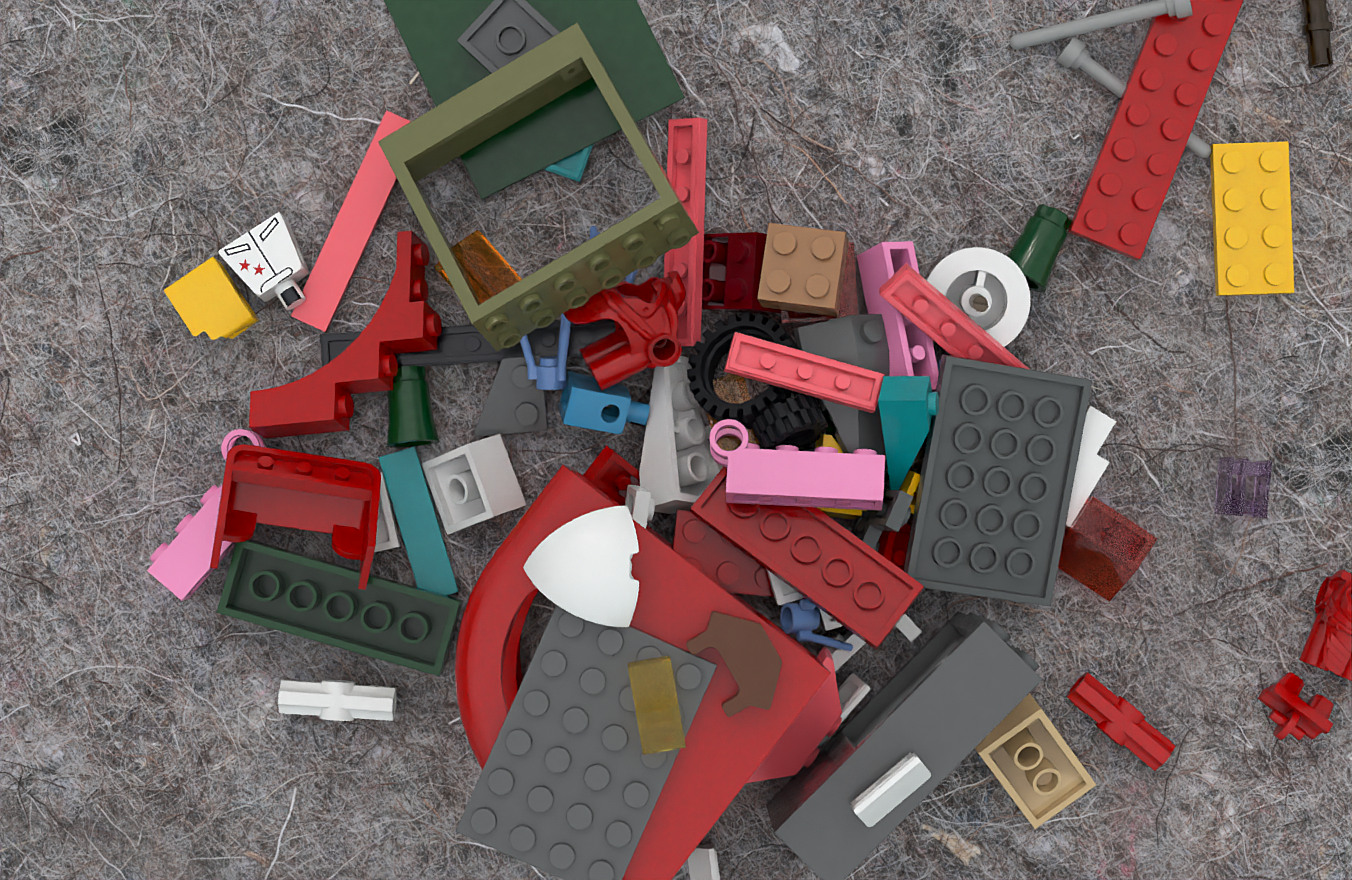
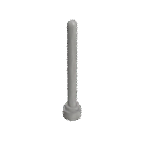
M1156 0L1016 34L1010 38L1009 43L1013 49L1018 50L1167 13L1169 17L1177 15L1179 19L1192 16L1193 12L1190 0Z
M1073 36L1058 55L1056 61L1066 69H1069V67H1072L1074 70L1081 69L1121 99L1126 83L1088 56L1090 52L1084 48L1086 44ZM1191 132L1185 147L1200 158H1208L1212 153L1210 145Z

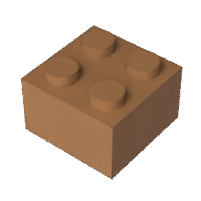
M769 223L757 298L761 306L764 308L838 317L849 247V239L846 232Z

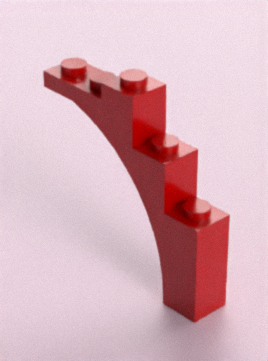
M413 231L397 232V257L394 276L380 307L361 334L341 354L312 374L275 388L250 391V429L265 439L349 431L350 418L354 413V403L351 394L393 390V378L398 372V363L394 354L437 350V336L441 335L442 323L439 314L425 302L429 294L428 285L425 280V266L429 264L430 259L427 245Z

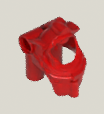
M678 271L668 272V277L666 278L650 277L639 285L622 281L615 287L603 289L591 296L583 306L569 309L563 313L565 318L574 324H588L604 319L614 320L615 332L579 350L601 391L646 368L652 370L656 366H671L680 358L682 347L676 337L678 328L677 311L685 300L686 289Z
M1342 569L1332 576H1327L1320 586L1315 601L1317 616L1299 660L1325 671L1330 670L1335 675L1352 681V573Z

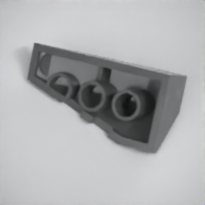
M882 314L849 315L799 327L794 330L798 350L885 374L884 376H890L889 347ZM818 399L817 401L822 411L827 409L836 427L835 437L843 453L853 454V451L857 449H871L876 451L877 455H885L884 474H888L879 403H877L876 411L869 413Z

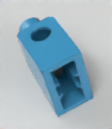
M567 371V388L562 390L558 407L563 424L622 434L625 422L643 427L646 425L650 405L632 401L626 386L615 384L601 391L594 377ZM607 405H613L609 409H603Z

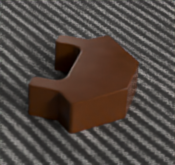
M712 611L707 629L686 641L688 650L692 655H695L705 648L713 647L719 651L738 684L737 693L722 702V708L728 717L733 716L750 705L769 710L783 661L760 623Z

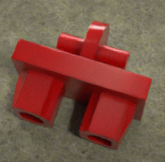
M1292 672L1283 675L1275 684L1263 689L1257 698L1272 709L1268 718L1278 724L1273 735L1279 740L1284 739L1288 734H1291L1297 740H1301L1304 735L1313 740L1322 732L1327 734L1333 726V723L1328 719L1334 704L1319 694L1312 696L1308 703L1304 702L1298 695L1305 684L1301 678Z

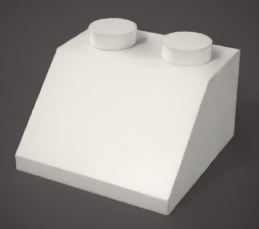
M500 434L466 444L421 464L447 535L526 505Z

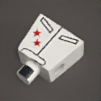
M280 212L218 251L229 266L264 302L278 296L288 311L296 308L306 300L297 282L305 278L309 274V270L291 226Z

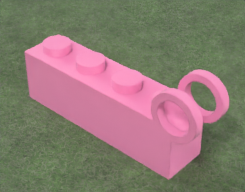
M913 241L881 242L857 255L867 312L868 314H882L889 347L890 376H930L932 392H936L939 371L933 340L879 294V288L906 263L919 274Z
M732 419L718 422L710 432L711 456L716 463L727 467L726 503L882 511L885 455H877V452L871 449H857L853 451V454L838 453V450L832 447H818L814 449V452L799 451L798 447L792 445L776 446V450L760 449L759 445L748 443L746 428L740 422ZM725 436H734L741 441V445L733 451L722 450L717 443Z
M237 429L225 436L221 451L226 460L228 451L234 447L236 440L243 436L250 438L254 446L265 447V443L256 432ZM213 485L200 499L203 507L196 515L193 516L189 513L177 525L175 531L178 535L170 545L164 542L150 557L153 564L147 571L181 601L188 600L215 569L210 568L222 485L219 488ZM222 541L219 564L237 542Z

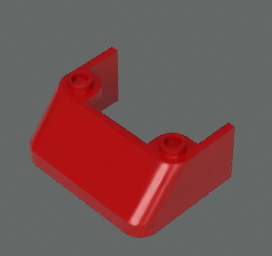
M246 444L232 447L228 451L210 568L218 569L222 541H247L254 535L256 523L332 534L331 545L339 556L360 560L358 589L366 590L376 545L381 486L379 470L369 463Z

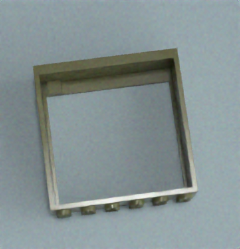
M578 23L378 141L471 323L497 352L503 348L515 346L523 336L535 329L549 326L557 316L569 309L583 306L591 296L603 289L615 287L625 276L637 269L649 267L659 256L671 249L683 247L693 236L699 233L601 59ZM593 77L661 198L481 303L418 181Z

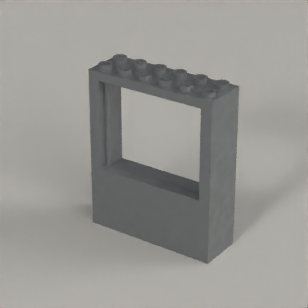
M957 611L824 745L813 763L808 768L803 767L766 804L774 833L821 880H845L1043 680L1035 672L1040 667L1036 661L1023 649L1020 650L1018 647L1015 648L1013 645L1010 646L1006 643L1011 637L994 620L982 618L980 615L977 616L971 612L966 615ZM910 752H914L930 771L931 777L874 826L867 827L852 810L851 802Z

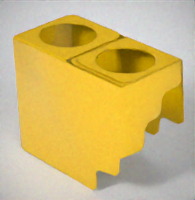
M211 257L164 289L165 294L193 336H198L204 331L211 340H215L220 336L226 339H233L259 321V318L239 291L223 264L215 257Z

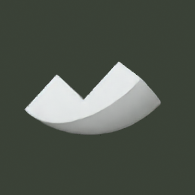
M627 505L608 507L582 515L561 526L544 539L532 552L523 567L527 576L538 590L557 606L577 617L606 626L629 627L639 592V581L634 580L631 574V558L633 554L639 552L635 526Z

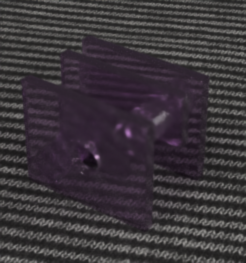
M1234 457L1219 458L1214 514L1243 516V514L1252 515V518H1267L1272 461L1249 462L1247 458H1239V460H1234ZM1232 474L1237 475L1236 483H1232ZM1247 476H1256L1253 501L1245 500Z

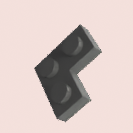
M884 490L882 511H862V516L856 518L851 533L878 552L880 547L878 540L882 531L899 532L900 528L908 521L911 513L909 506L913 496L902 490Z

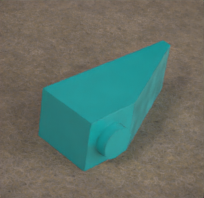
M883 376L878 403L891 490L900 489L929 432L932 415H938L939 395L938 392H932L930 376Z

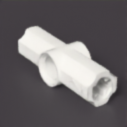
M325 679L322 682L281 680L278 693L279 713L317 715L320 719L334 721H353L354 718L393 721L397 703V687L356 685L355 681Z

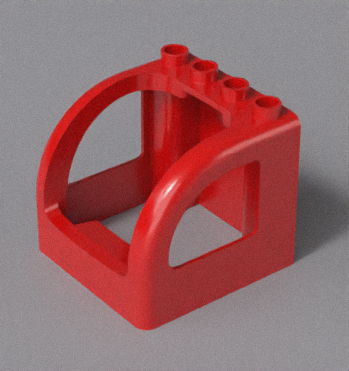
M566 465L560 467L492 555L469 596L461 619L455 657L456 697L468 743L482 770L523 681L520 660L522 630L531 604L539 592L523 568L527 559L544 539L566 523L596 510L621 506L576 469ZM632 519L637 534L639 552L633 554L631 558V574L634 580L639 581V592L635 611L629 626L690 652L686 646V641L705 631L711 612L717 611L760 623L783 661L771 708L766 710L750 705L733 716L728 717L722 708V702L737 693L738 684L716 648L708 647L695 654L717 664V667L622 879L672 880L831 672L811 651L789 634H786L780 627L736 593L726 592L672 550V544L648 525L645 529Z

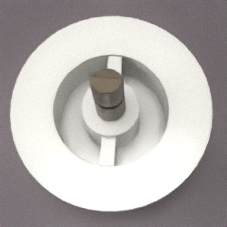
M971 247L953 252L935 266L927 279L932 286L1003 347L1018 336L1027 321L1030 311V290L1027 280L1014 261L996 250Z

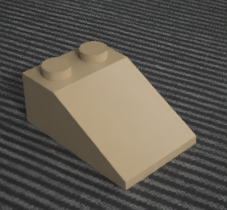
M1030 693L975 747L978 754L1034 829L1096 786V783Z

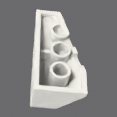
M680 356L678 361L671 366H656L654 369L639 477L640 486L649 490L651 497L655 500L654 512L675 514L676 509L690 511L696 500L723 468L711 456L708 440L711 427L710 425L704 427L698 408L700 405L690 391L688 384L691 381L687 378V369H692V367L688 363L689 357Z

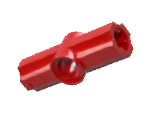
M1085 672L1072 685L1066 695L1070 702L1097 722L1095 725L1121 747L1124 745L1152 770L1156 771L1172 755L1176 746L1161 734L1160 731L1144 720L1146 717L1123 697L1114 695L1090 673Z

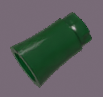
M1040 204L1034 215L1030 216L1021 235L1007 254V257L1014 261L1023 272L1029 290L1040 293L1046 291L1052 268L1067 237L1066 232L1072 222L1068 215L1062 211L1044 204Z
M417 365L398 367L397 375L393 378V390L387 391V447L407 448L439 443L440 440L430 401L429 381H426L425 367Z

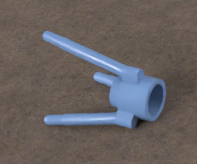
M563 313L561 314L557 356L540 357V364L536 365L527 335L523 336L520 340L527 364V379H536V388L540 390L567 388L566 361L571 322L565 318Z
M801 599L799 603H785L780 613V623L782 630L786 634H796L798 642H814L836 649L852 651V644L812 633V630H816L819 626L820 614L816 608L817 606L808 599Z

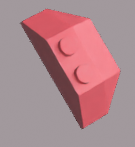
M826 647L822 648L817 658L831 674L746 783L797 775L803 766L808 768L816 759L819 753L817 746L825 736L831 737L840 726L842 710L834 662L830 650Z

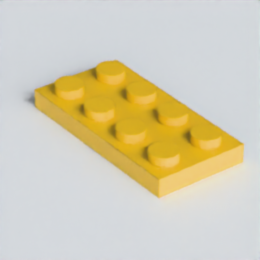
M1288 141L1212 144L1210 146L1212 149L1210 165L1216 296L1295 293Z

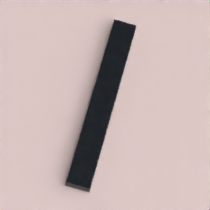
M561 319L554 320L549 326L537 328L527 334L532 354L541 353V357L557 356ZM604 319L588 324H574L571 322L567 358L582 357L580 349L615 332L614 320ZM473 325L442 327L441 335L437 336V350L398 353L394 355L397 359L398 367L501 362L504 356L524 354L520 342L513 347L503 348L497 352ZM361 332L320 334L322 367L341 354Z

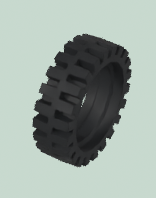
M749 312L742 313L741 319L736 314L727 316L728 324L719 320L714 323L717 331L712 333L707 329L702 334L706 341L705 343L697 341L693 348L698 354L690 355L688 363L692 369H687V378L691 381L688 385L695 400L712 418L718 422L726 419L736 420L747 429H752L753 423L757 422L756 418L764 415L763 412L765 410L775 408L774 405L778 402H781V404L785 403L786 399L791 398L792 393L797 395L799 393L769 385L755 399L741 404L728 403L720 399L715 393L713 386L715 368L722 356L729 351L735 332L797 349L795 341L776 321L758 313L755 317Z

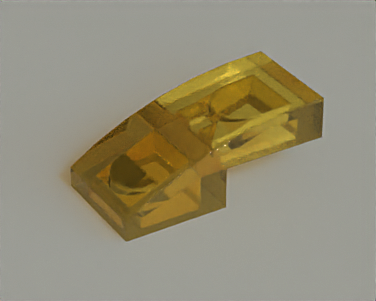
M670 656L628 663L643 755L686 748Z

